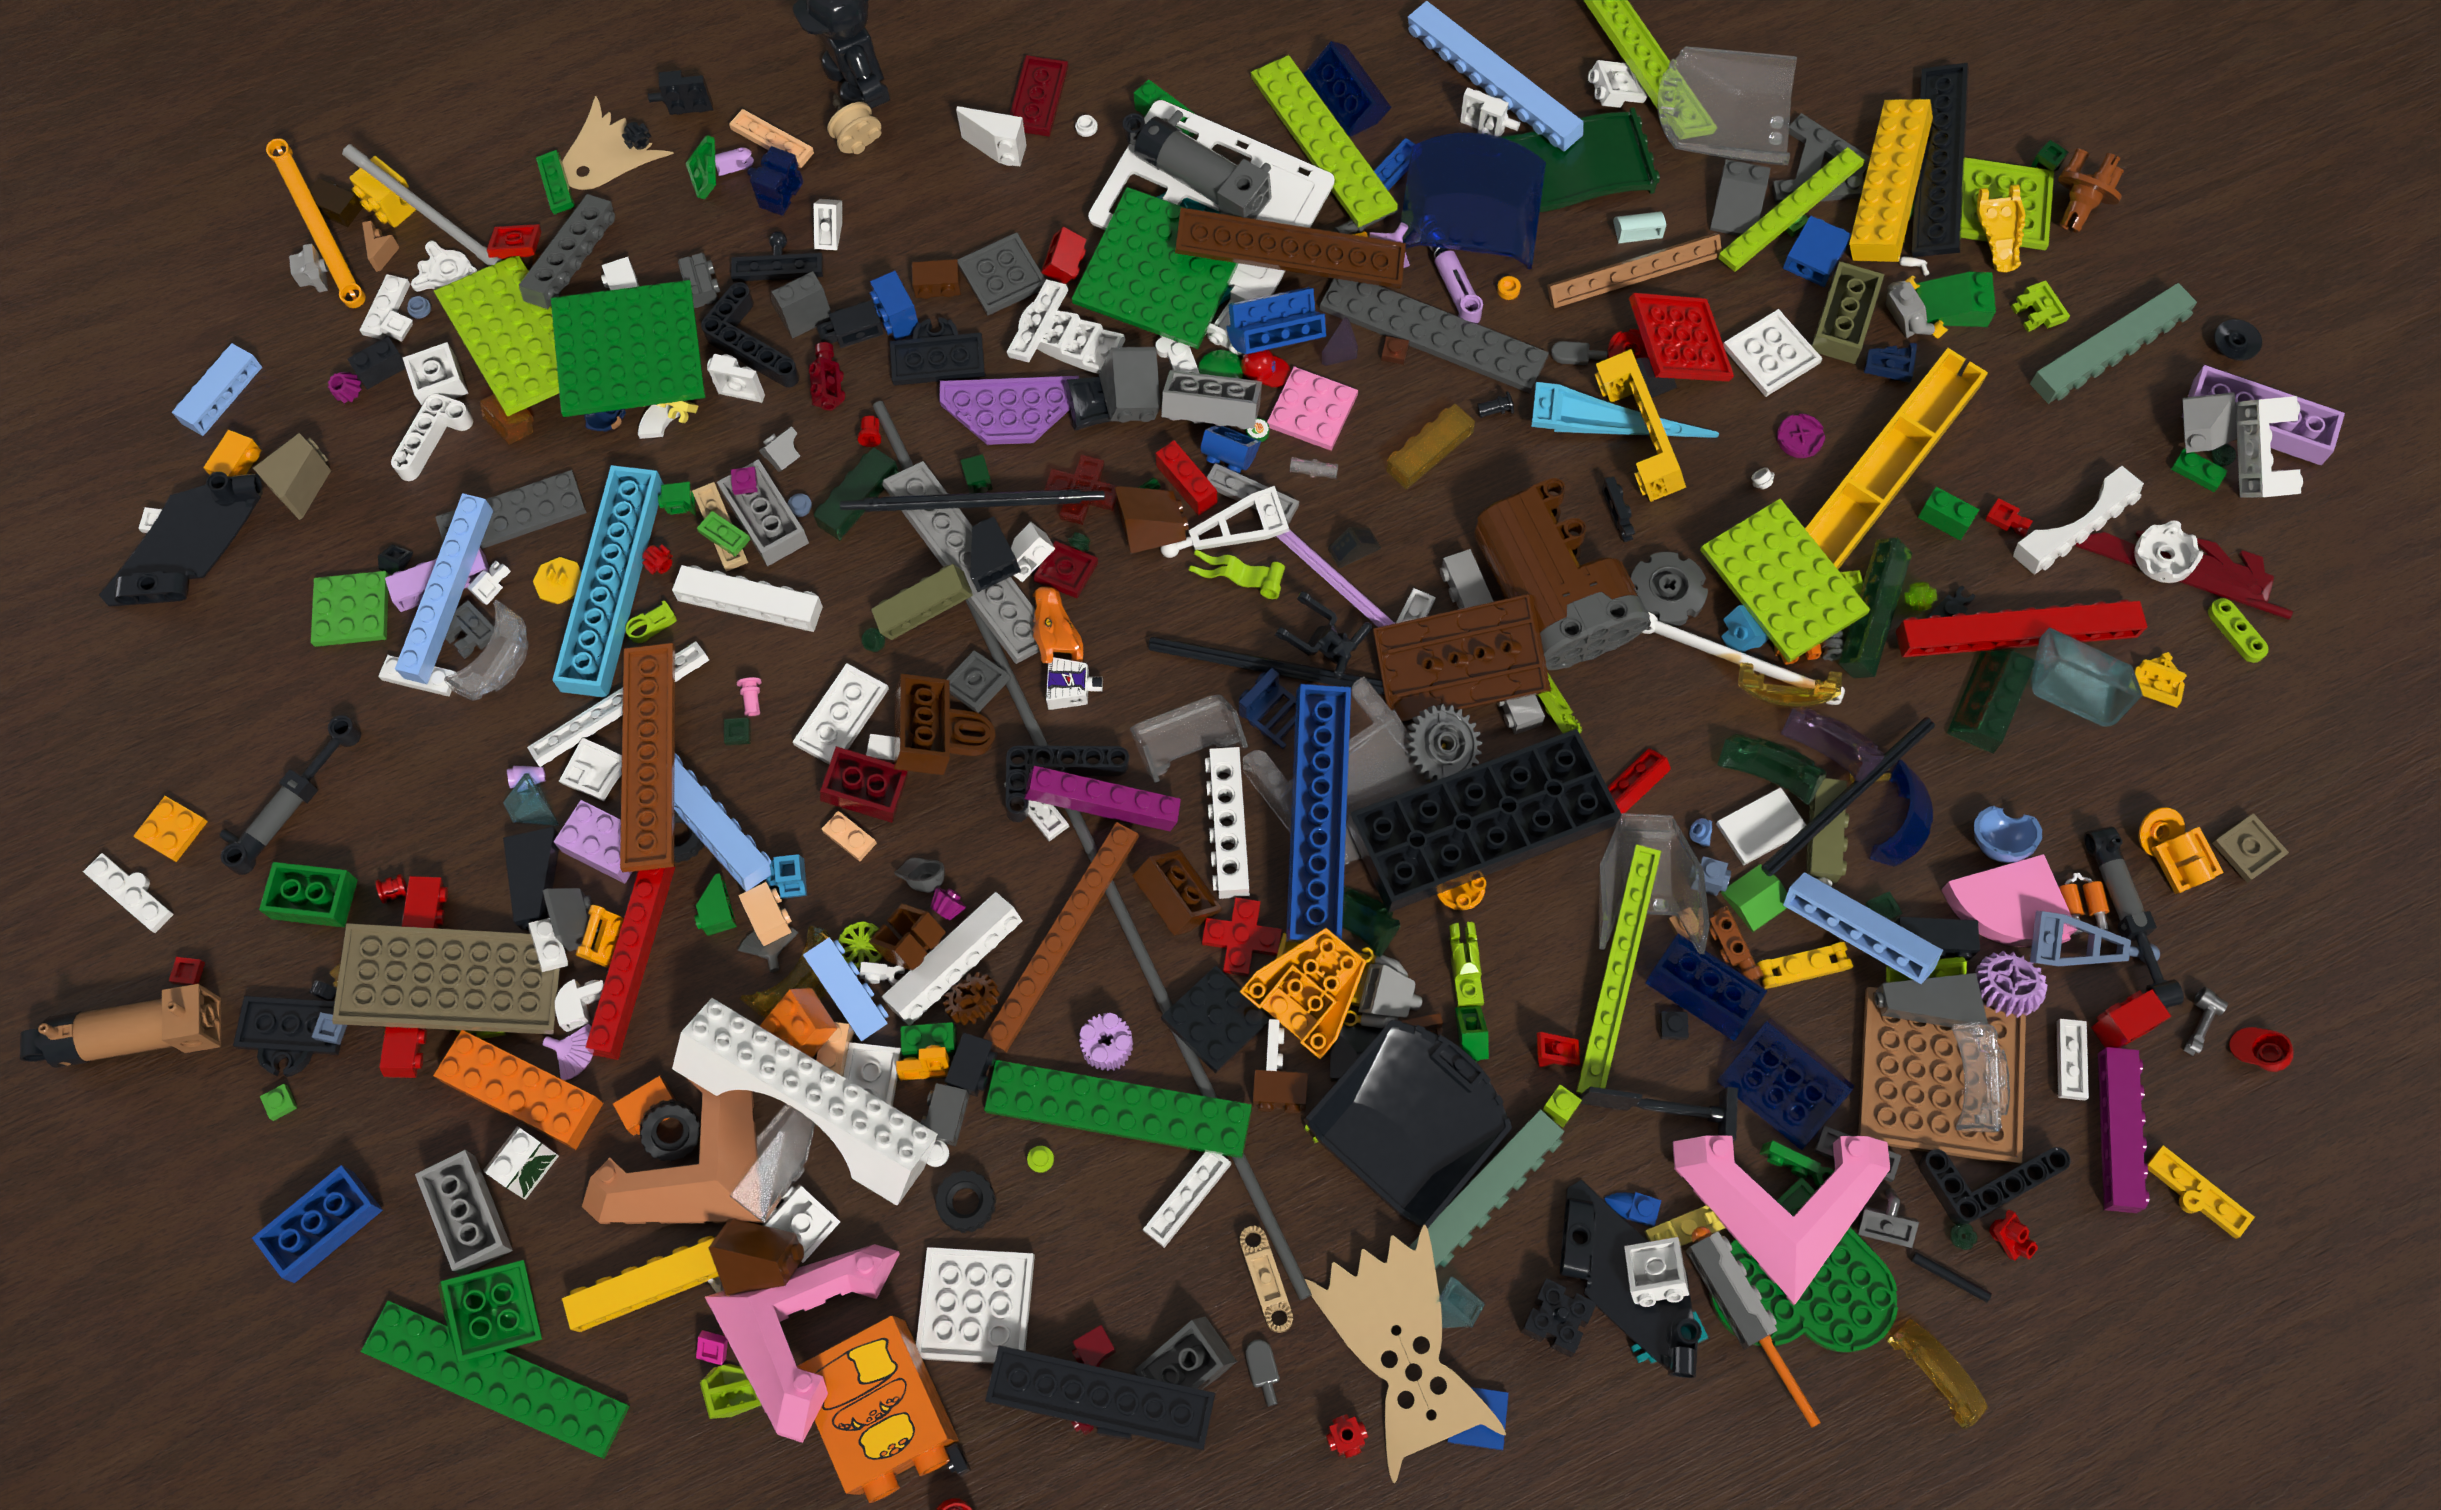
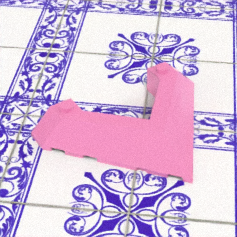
M1701 1136L1673 1141L1674 1169L1681 1177H1684L1697 1196L1719 1217V1221L1745 1251L1754 1257L1759 1263V1267L1774 1284L1776 1283L1793 1306L1797 1303L1890 1170L1888 1142L1868 1136H1840L1833 1143L1835 1171L1804 1203L1797 1213L1792 1216L1734 1163L1732 1136Z
M873 1244L799 1267L795 1270L786 1286L726 1295L725 1291L705 1296L709 1307L715 1315L721 1330L727 1338L777 1435L803 1443L828 1395L823 1376L797 1368L780 1322L788 1319V1315L802 1309L807 1311L824 1304L826 1299L840 1293L843 1296L854 1292L877 1299L899 1256V1251Z

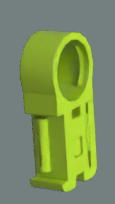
M661 601L663 605L656 607L646 615L642 613L627 622L625 630L633 642H646L652 636L677 621L673 611L665 601ZM647 625V629L642 635H631L638 627Z

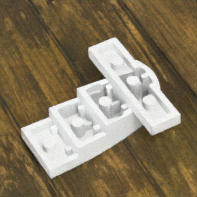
M1046 280L1035 301L1021 315L1019 330L1007 350L1008 356L1013 359L1030 362L1036 349L1060 361L1099 374L1110 349L1123 346L1126 340L1124 334L1104 330L1099 323L1080 320L1078 314L1057 311L1068 292L1067 285Z

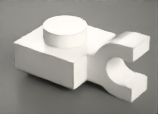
M497 561L491 565L490 573L483 570L467 587L485 605L503 588L499 582L511 572L504 564L500 565Z
M861 962L859 979H864L865 982L871 984H878L880 981L887 979L894 986L899 981L894 978V975L897 973L904 974L905 968L901 966L887 967V964Z

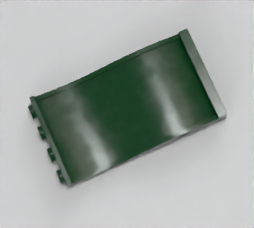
M1635 107L1630 108L1629 112L1606 113L1580 118L1583 121V136L1566 151H1562L1559 147H1554L1542 134H1537L1535 131L1500 137H1489L1488 133L1479 134L1477 150L1498 221L1507 219L1509 215L1546 212L1614 193L1649 190L1650 194L1655 193L1656 185L1660 181L1659 172L1654 169L1653 154L1648 150L1647 135L1642 132V120L1640 116H1637Z

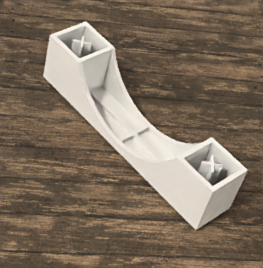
M711 998L680 1034L672 1067L674 1071L716 1096L731 1090H749L769 1095L794 1107L818 1125L834 1142L849 1167L852 1179L898 1206L924 1170L937 1138V1133L717 1000Z

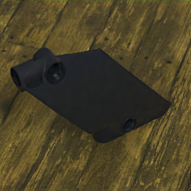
M214 472L209 475L205 485L170 495L142 542L99 594L102 600L108 606L185 600L187 598L188 579H198L206 576L234 540L259 499H261L263 491L260 476L256 473L228 477L223 472Z
M1583 1180L1568 1187L1566 1191L1560 1275L1586 1279L1584 1295L1596 1302L1598 1309L1653 1359L1668 1370V1375L1682 1378L1696 1377L1697 1347L1702 1330L1699 1323L1694 1320L1690 1290L1689 1295L1683 1296V1299L1679 1302H1669L1667 1299L1656 1301L1650 1307L1635 1304L1630 1292L1624 1246L1649 1241L1620 1217ZM1579 1233L1583 1237L1584 1243H1576L1573 1240L1572 1234ZM1686 1272L1687 1283H1688V1289H1689L1688 1275H1687V1272ZM1681 1327H1686L1690 1330V1340L1682 1336Z

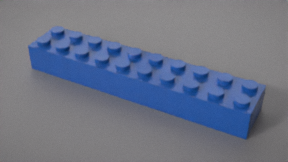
M1300 684L1297 689L1286 942L1303 943L1325 928L1342 940L1351 687Z

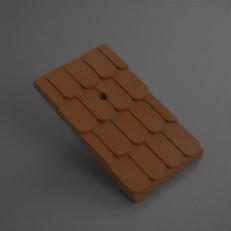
M1522 595L1373 628L1390 724L1413 721V717L1420 716V711L1425 709L1428 711V707L1431 706L1437 708L1438 705L1444 704L1446 709L1448 706L1453 705L1455 712L1459 709L1465 710L1550 692L1551 687L1548 680L1549 677L1536 610L1534 608L1533 595Z

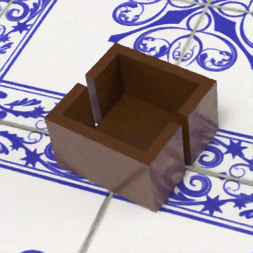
M901 904L887 921L900 934L902 939L899 940L883 924L869 940V943L887 962L913 971L924 961V957L928 954L926 951L936 947L946 932L929 912Z

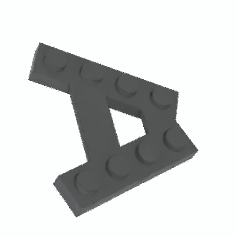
M1801 113L1787 130L1788 134L1805 144L1796 179L1773 181L1772 191L1775 205L1782 202L1820 170L1823 156L1831 161L1847 147L1864 159L1863 166L1821 201L1860 199L1864 186L1863 176L1868 170L1870 156Z

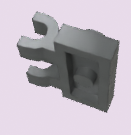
M467 601L456 609L445 639L449 644L452 643L462 630L467 636L457 641L454 646L458 649V653L466 659L472 654L475 646L482 650L498 638L500 634Z

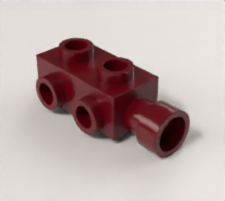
M821 342L815 346V356L817 359L809 365L810 393L812 395V405L832 411L843 403L845 399V392L841 390L844 373L839 369V363L832 361L834 357L833 345L828 342Z

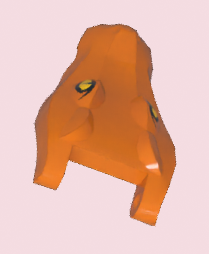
M1048 586L1039 587L1033 593V597L1036 598V609L1033 619L1035 625L1032 631H1034L1033 638L1040 650L1042 663H1051L1053 652L1072 653L1071 661L1082 662L1083 642L1063 608L1059 591Z

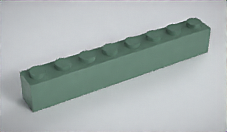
M2179 283L2175 284L2037 371L2030 385L2048 404L2055 399L2058 401L2068 395L2069 390L2073 388L2079 389L2087 382L2088 378L2098 377L2107 366H2115L2126 354L2129 356L2134 354L2141 347L2140 345L2144 343L2150 344L2158 337L2159 333L2163 332L2165 334L2178 321H2186L2192 316V309L2197 301Z
M1541 1109L1428 1228L1435 1269L1439 1265L1444 1268L1454 1258L1452 1254L1454 1249L1458 1245L1463 1248L1473 1238L1470 1234L1476 1226L1481 1229L1491 1219V1216L1488 1214L1492 1209L1496 1207L1499 1210L1509 1200L1507 1194L1512 1188L1516 1191L1519 1190L1528 1180L1525 1175L1531 1169L1536 1172L1546 1161L1543 1156L1549 1150L1554 1153L1563 1143L1560 1138L1565 1131ZM1419 1237L1409 1246L1410 1249L1416 1250Z

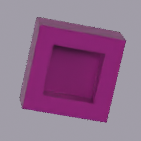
M755 467L731 470L732 491L734 495L758 492Z

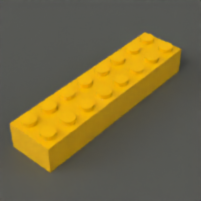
M1930 99L1884 100L1849 243L1853 261L1899 262L1933 119Z

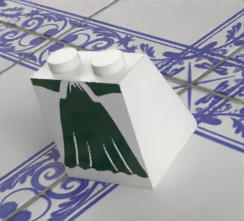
M517 1126L484 1168V1172L526 1200L559 1155Z

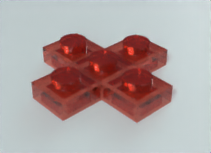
M1081 455L1075 474L1055 469L1051 470L1045 490L1081 489V491L1105 492V500L1063 504L1060 512L1061 520L1083 525L1090 505L1113 511L1117 500L1115 487L1118 486L1099 481L1105 465L1104 460Z

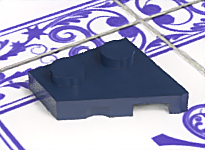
M1910 343L1908 348L1898 349L1897 346H1890L1885 349H1869L1866 355L1864 373L1910 383L1914 372L1917 344Z

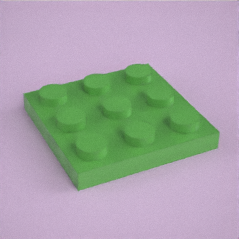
M386 571L314 578L311 644L316 647L386 640L389 590L385 578L389 577V574Z

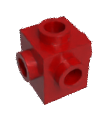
M1348 1414L1333 1419L1334 1425L1329 1426L1330 1434L1326 1435L1330 1450H1336L1338 1456L1345 1454L1346 1458L1362 1453L1360 1448L1365 1446L1364 1439L1368 1438L1363 1422H1357L1356 1417L1349 1419ZM1350 1430L1353 1434L1352 1439H1343L1342 1432Z

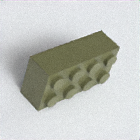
M1839 261L1811 345L1817 353L1852 364L1856 363L1863 347L1885 274Z

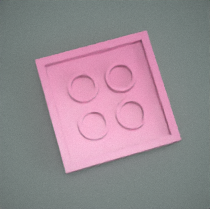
M1294 367L1267 423L1269 428L1332 451L1358 396V390Z

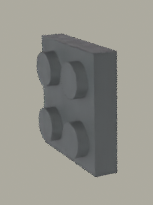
M974 650L946 680H949L950 694L979 713L1011 678L1007 672Z

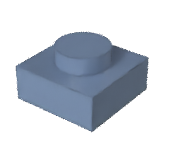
M320 1012L312 1038L340 1045L347 1025L333 1024V1015Z

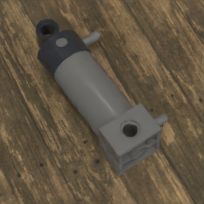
M1176 110L1168 121L1155 116L1145 124L1144 118L1137 113L1129 114L1124 118L1123 130L1125 139L1129 144L1135 145V156L1219 205L1220 214L1256 219L1272 199L1270 174L1268 173L1271 170L1269 163H1264L1259 168L1243 158L1240 164L1236 165L1177 128L1176 125L1183 117V113L1180 110Z

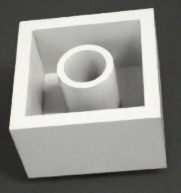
M448 342L403 357L414 395L421 405L424 404L429 396L434 394H440L451 399L468 394L457 357Z

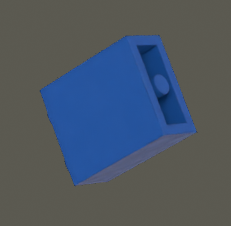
M1810 216L1789 252L1783 269L1825 287L1844 254L1852 234L1842 228L1826 223L1822 219Z

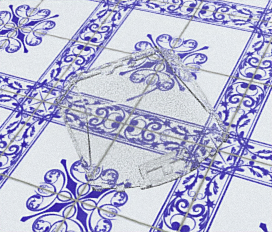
M1684 47L1680 51V55L1676 59H1672L1666 73L1664 72L1658 92V115L1662 129L1669 142L1675 149L1736 160L1788 166L1790 153L1787 152L1791 94L1797 57Z

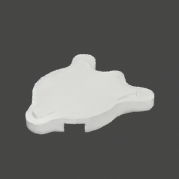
M430 241L425 245L430 259L418 263L419 275L412 280L411 286L417 292L425 289L436 290L477 272V269L471 265L463 253L455 250H444L436 242Z

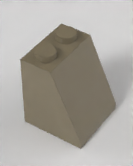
M300 433L253 468L272 492L299 520L304 517L331 472L330 468L326 465L328 459L319 450V447L311 438L306 440Z

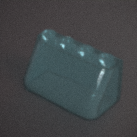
M2050 627L2041 636L2031 679V687L2037 697L2106 727L2116 724L2142 697V691L2131 665Z

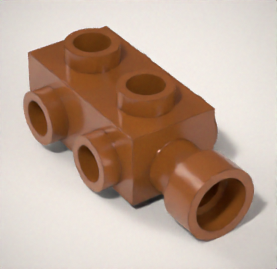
M1725 906L1713 912L1714 917L1709 918L1712 925L1708 926L1714 940L1720 939L1724 947L1720 949V952L1726 964L1731 962L1734 967L1739 965L1742 971L1740 975L1745 984L1763 977L1764 974L1760 966H1756L1754 958L1728 907ZM1731 922V928L1725 929L1726 923ZM1742 945V952L1736 953V948Z

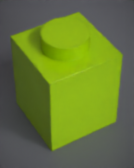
M1559 1085L1542 1111L1564 1128L1582 1100L1562 1085Z

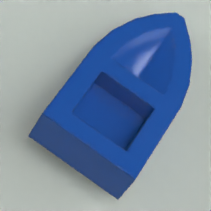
M1627 1192L1614 1193L1604 1198L1606 1203L1619 1216L1652 1228L1655 1226L1661 1200L1637 1192L1634 1194Z

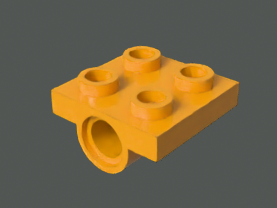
M2200 827L2151 848L2175 894L2198 886L2224 873Z

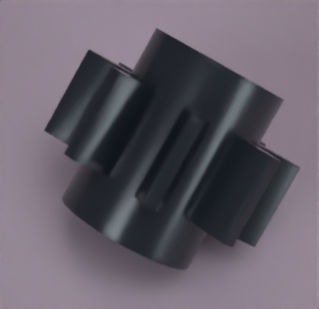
M631 122L625 126L622 137L629 149L634 146L635 149L642 150L648 146L651 135L644 123L639 126L638 123Z

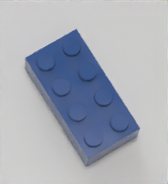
M341 1165L253 1236L252 1239L280 1277L296 1283L381 1213L383 1209L356 1174Z

